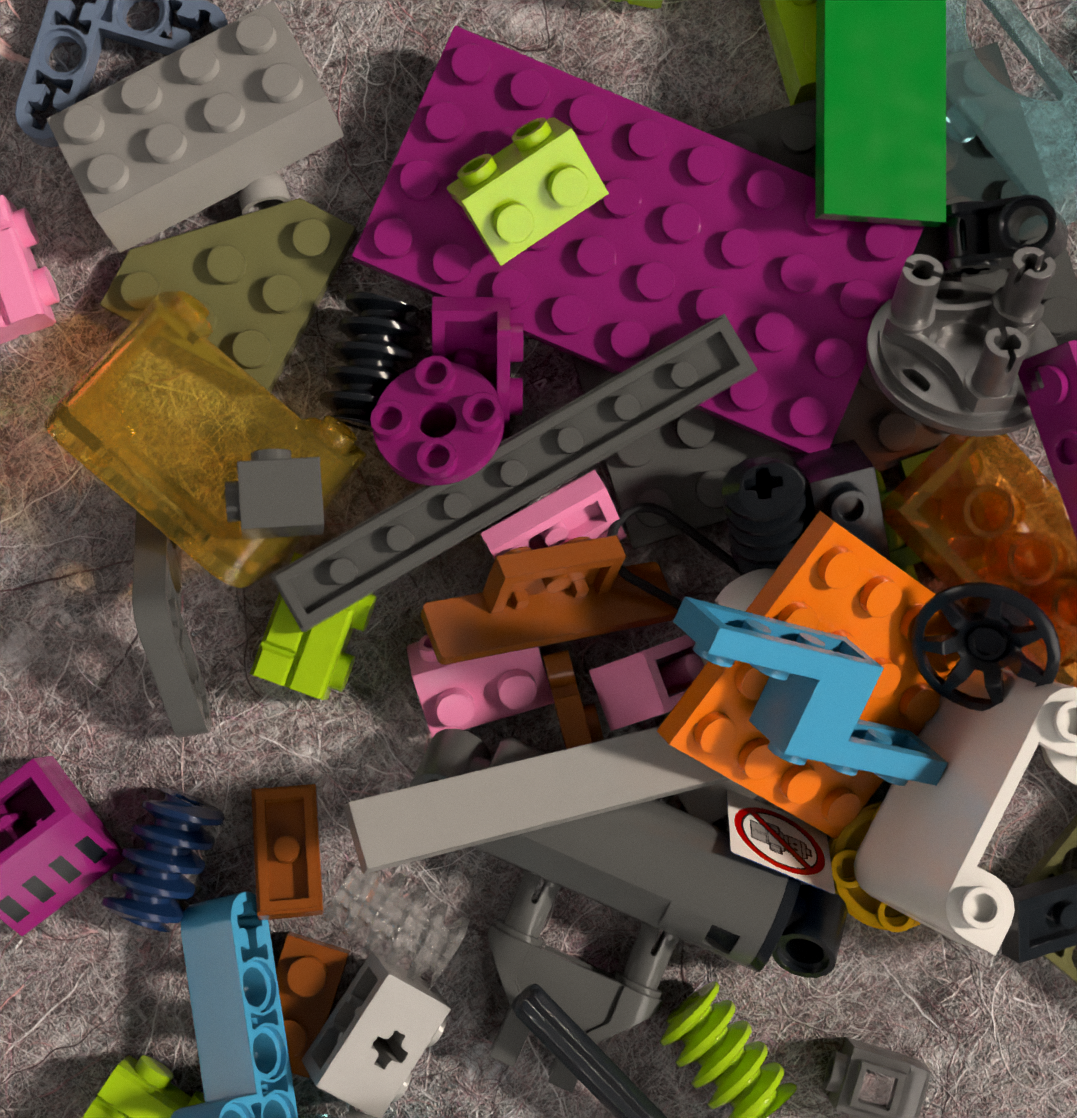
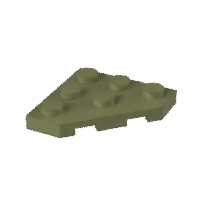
M298 198L129 250L100 306L270 396L358 232L355 226Z

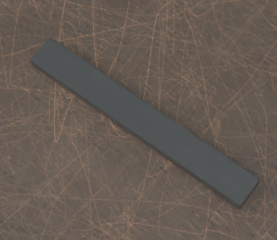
M724 313L502 441L490 461L474 475L452 484L426 485L273 573L270 577L301 631L307 632L507 515L757 372V368Z

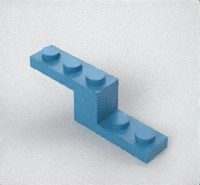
M684 597L673 622L695 641L693 650L696 654L722 667H732L735 660L749 663L759 672L769 676L749 721L770 741L768 749L773 754L796 765H805L807 759L820 761L830 768L850 776L857 775L859 770L873 772L881 779L898 786H905L908 780L937 786L948 764L946 760L910 730L859 719L884 668L847 637Z

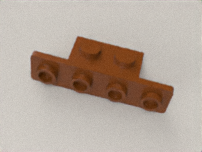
M617 535L597 539L577 537L562 545L534 550L529 547L512 549L503 555L496 556L482 593L427 602L423 605L421 618L438 662L442 665L672 621L678 610L624 580L618 574L626 555ZM656 562L625 566L631 573L672 595L660 566Z

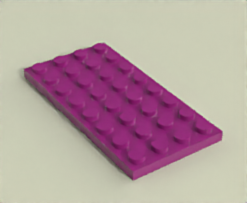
M455 25L352 254V258L356 263L435 297H511L510 323H523V335L616 375L725 313L756 366L757 372L695 407V409L797 453H812L828 449L831 446L867 362L866 342L871 323L879 309L889 299H893L905 261L913 254L924 226L815 219L816 179ZM555 117L573 129L609 194L500 266L492 258L462 206L453 200L447 187L459 179L457 176L458 171L472 159L483 154L494 156L512 144V135L526 123L537 118L548 120Z

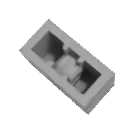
M371 951L301 1061L316 1087L371 1116L382 1118L389 1105L398 1101L407 1090L411 1080V1071L425 1049L433 1046L441 1037L446 1026L447 1015L452 1008L434 985Z

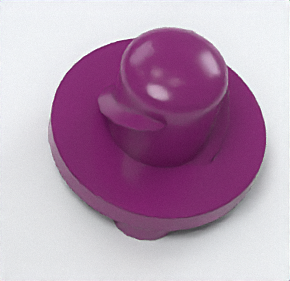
M443 356L427 357L420 361L416 367L407 370L394 379L380 396L370 418L375 442L387 465L398 475L409 481L432 486L456 483L481 470L497 451L504 431V414L501 402L492 384L476 370L459 363L450 362Z

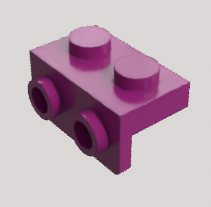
M432 297L433 356H443L450 362L468 366L482 374L492 384L498 394L504 414L502 439H508L510 416H522L523 378H510V362H523L524 327L523 323H510L511 297Z

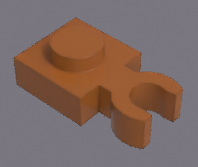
M568 650L543 656L565 748L569 749L604 740L595 704L582 705Z

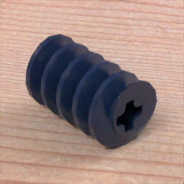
M158 787L166 794L164 800H143L141 805L156 818L154 824H133L131 829L146 842L144 849L124 848L122 851V856L136 867L134 873L114 872L111 878L126 893L124 897L104 896L101 903L114 914L134 924L160 932H171L170 927L165 923L181 922L184 916L183 912L185 911L175 899H188L193 897L195 892V885L183 874H200L205 868V862L192 850H209L213 848L215 838L202 825H221L225 816L221 810L209 803L176 790Z

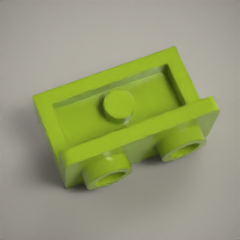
M555 117L548 120L537 118L526 123L512 135V144L494 156L483 154L472 159L458 171L457 176L459 179L447 187L453 200L462 206L492 258L500 266L609 194L573 129Z

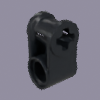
M1022 195L991 201H965L946 205V223H944L947 260L941 263L943 266V276L970 277L989 274L999 269L1011 268L1014 254L1024 247H1036L1044 251L1045 254L1041 264L1048 257L1055 259L1063 251L1067 243L1068 229L1066 222L1046 199L1037 195ZM1036 215L1047 217L1048 227L1045 235L1036 243L1030 245L1020 244L1018 236L1022 224L1028 218Z

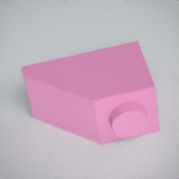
M684 635L589 670L611 731L672 711L705 666L701 657L693 650L695 641L688 635Z

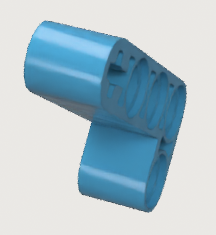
M244 891L189 905L183 912L184 916L181 920V938L205 1103L182 1107L174 1111L170 1118H298L268 920L259 921L257 917L256 895L252 892Z

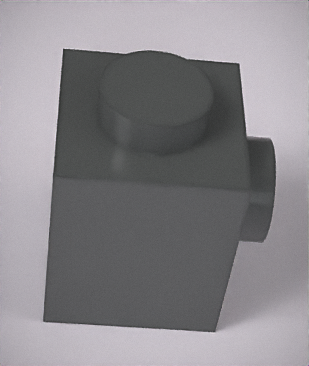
M276 448L253 451L250 453L251 461H237L238 481L225 482L227 522L241 521L243 540L323 535L324 511L320 457L292 458L290 450Z

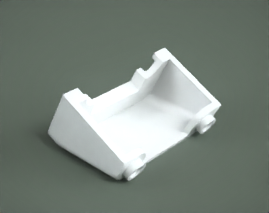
M975 669L966 681L956 687L959 691L970 696L990 699L985 687L983 671ZM1003 669V702L988 710H970L951 702L943 696L940 697L936 713L931 719L926 721L917 736L948 762L937 786L908 780L905 786L891 784L857 851L854 861L855 878L861 889L871 897L957 943L995 956L1011 926L1015 912L1014 900L1005 883L977 865L1038 744L1060 755L1077 756V687L1057 682L1035 687L1036 683L1020 678L1012 671Z

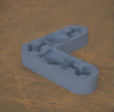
M48 0L16 102L15 117L19 127L33 142L42 147L59 146L48 122L44 130H41V125L33 117L35 110H47L53 94L45 84H42V81L46 79L60 88L71 89L69 94L64 93L59 88L56 89L53 107L57 112L87 98L105 38L168 56L195 42L188 31L173 27L174 10H178L176 16L181 25L199 29L203 25L204 20H210L214 31L229 24L225 14L218 6L205 0H97L95 4L85 3L82 7L78 21L86 31H89L85 35L74 28L78 9L72 0ZM151 1L157 4L160 10L159 19L156 24L144 31L130 28L126 21L129 9L137 2ZM62 21H65V22L68 23L69 25H60V24H61ZM172 31V39H167ZM64 42H73L79 45L82 54L77 67L68 72H57L51 69L49 57L53 48Z

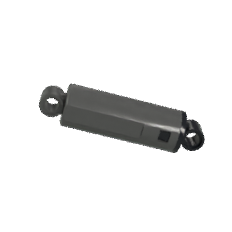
M457 728L444 729L437 732L431 739L410 783V787L548 754V752L516 738L505 737L500 741L491 760L488 747L477 736ZM651 800L472 846L474 849L755 972H761L771 956H773V959L781 968L801 977L818 978L834 970L848 914L846 903L838 894H831L811 885H801V881L732 853L730 851L729 831L658 800Z

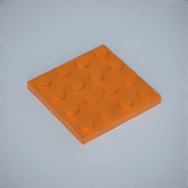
M819 511L745 612L847 637L880 664L884 669L859 719L910 730L918 736L926 721L931 719L936 713L941 695L927 683L918 671L910 643L912 628L917 614L925 603L936 594ZM941 609L934 613L927 622L925 636L946 635L955 631V628L950 625ZM926 651L931 666L944 680L960 659L958 652L940 655ZM735 660L732 667H722L708 661L658 728L657 732L669 745L832 838L837 839L843 829L858 816L861 809L884 780L873 772L859 770L855 776L846 775L830 768L823 762L807 759L805 765H796L773 754L768 749L770 741L749 721L769 676L759 672L749 663Z

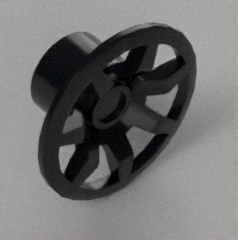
M967 582L942 590L925 603L917 614L912 628L910 643L918 671L937 693L951 702L970 710L985 711L1003 702V669L1007 666L1016 676L1036 683L1035 687L1053 684L1059 670L1061 649L1053 623L1045 612L1031 599L1018 591L1002 585L986 582ZM970 597L967 600L964 608H962L954 602L956 600ZM941 609L950 625L955 628V631L946 635L925 636L927 622L934 613ZM1043 638L1048 657L1045 670L1026 658L1021 651L1022 647ZM926 651L940 655L958 652L960 659L944 680L931 666ZM975 669L983 671L985 687L990 699L970 696L959 691L956 687L966 681Z

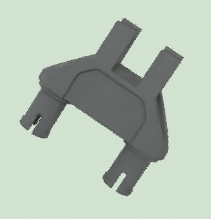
M523 871L522 880L505 919H497L496 924L492 923L487 932L493 957L509 1002L505 1016L491 1046L490 1057L514 1067L530 1031L516 1016L512 1009V1002L530 984L539 985L596 1044L643 1022L660 1010L664 999L661 997L663 992L658 989V986L675 946L680 941V938L662 931L655 949L651 951L660 930L642 922L640 925L642 927L623 972L615 971V974L544 944V939L540 937V933L558 891H561L562 887L545 880L538 898L532 899L540 877ZM555 1056L548 1071L550 1076L548 1083L573 1093L578 1079Z

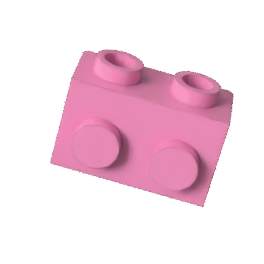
M428 634L418 642L407 646L411 676L432 738L437 732L444 729L457 728L466 730L554 703L538 647L442 665L436 658Z

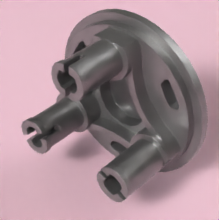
M1036 247L1019 249L1013 256L1012 266L1005 285L996 291L977 284L941 281L943 266L937 259L924 254H914L908 257L903 266L893 299H889L876 313L867 336L866 357L869 369L878 387L904 413L925 425L952 434L975 437L1003 435L1025 428L1035 422L1021 385L1018 371L1023 360L1058 346L1047 326L1041 321L1044 306L1040 303L1048 282L1055 272V261L1048 257L1043 260L1040 268L1045 254L1044 251ZM1039 371L1035 372L1039 386L1043 388L1044 384Z

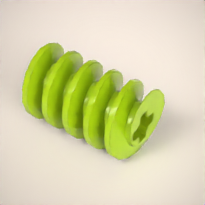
M717 981L710 982L692 993L668 1015L666 1021L669 1026L659 1042L662 1046L678 1041L684 1043L685 1047L675 1061L678 1067L694 1062L700 1064L701 1068L691 1082L694 1088L714 1083L717 1086V1089L707 1103L711 1110L730 1103L733 1110L728 1118H766L789 1100L796 1092L797 1085L793 1083L779 1085L784 1076V1068L777 1062L763 1064L768 1054V1048L763 1042L756 1041L745 1044L752 1032L751 1025L744 1020L728 1024L735 1013L736 1006L728 999L711 1004L719 992L720 985Z

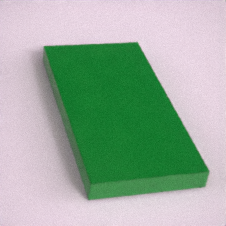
M816 0L815 219L938 227L946 223V0Z

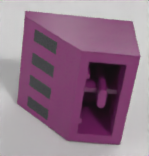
M53 755L31 759L0 783V920L20 936L29 933L126 859L122 856L123 850Z

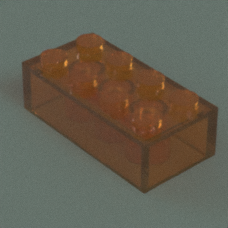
M951 433L881 502L883 519L947 588L967 582L992 583L1018 591L1036 603L1053 623L1060 642L1061 659L1054 682L1077 687V540L1060 492L1007 434L975 437ZM970 597L960 599L959 601L965 606ZM1043 638L1022 647L1021 651L1026 658L1045 670L1048 657Z

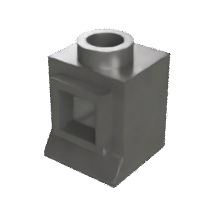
M846 1037L842 1053L833 1051L829 1058L824 1075L823 1088L830 1091L828 1100L835 1110L859 1118H919L932 1072L919 1059Z

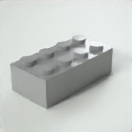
M274 1L46 119L93 217L119 253L237 193L256 179L269 176L344 137L326 94Z

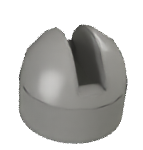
M277 172L256 179L244 189L238 191L242 215L291 201L286 183Z

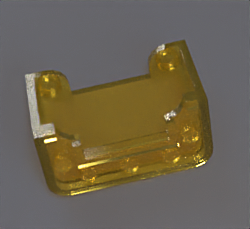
M183 291L161 292L59 400L44 421L45 428L59 445L209 573L230 586L237 588L247 587L279 569L304 536L242 539L241 521L227 522L225 482L238 481L237 461H251V452L276 448L290 450L292 458L320 457L324 511L367 454L354 444L357 438L344 423L331 416H325L323 420L315 417H308L302 420L208 340L213 332L212 326L207 321L209 311L199 300Z

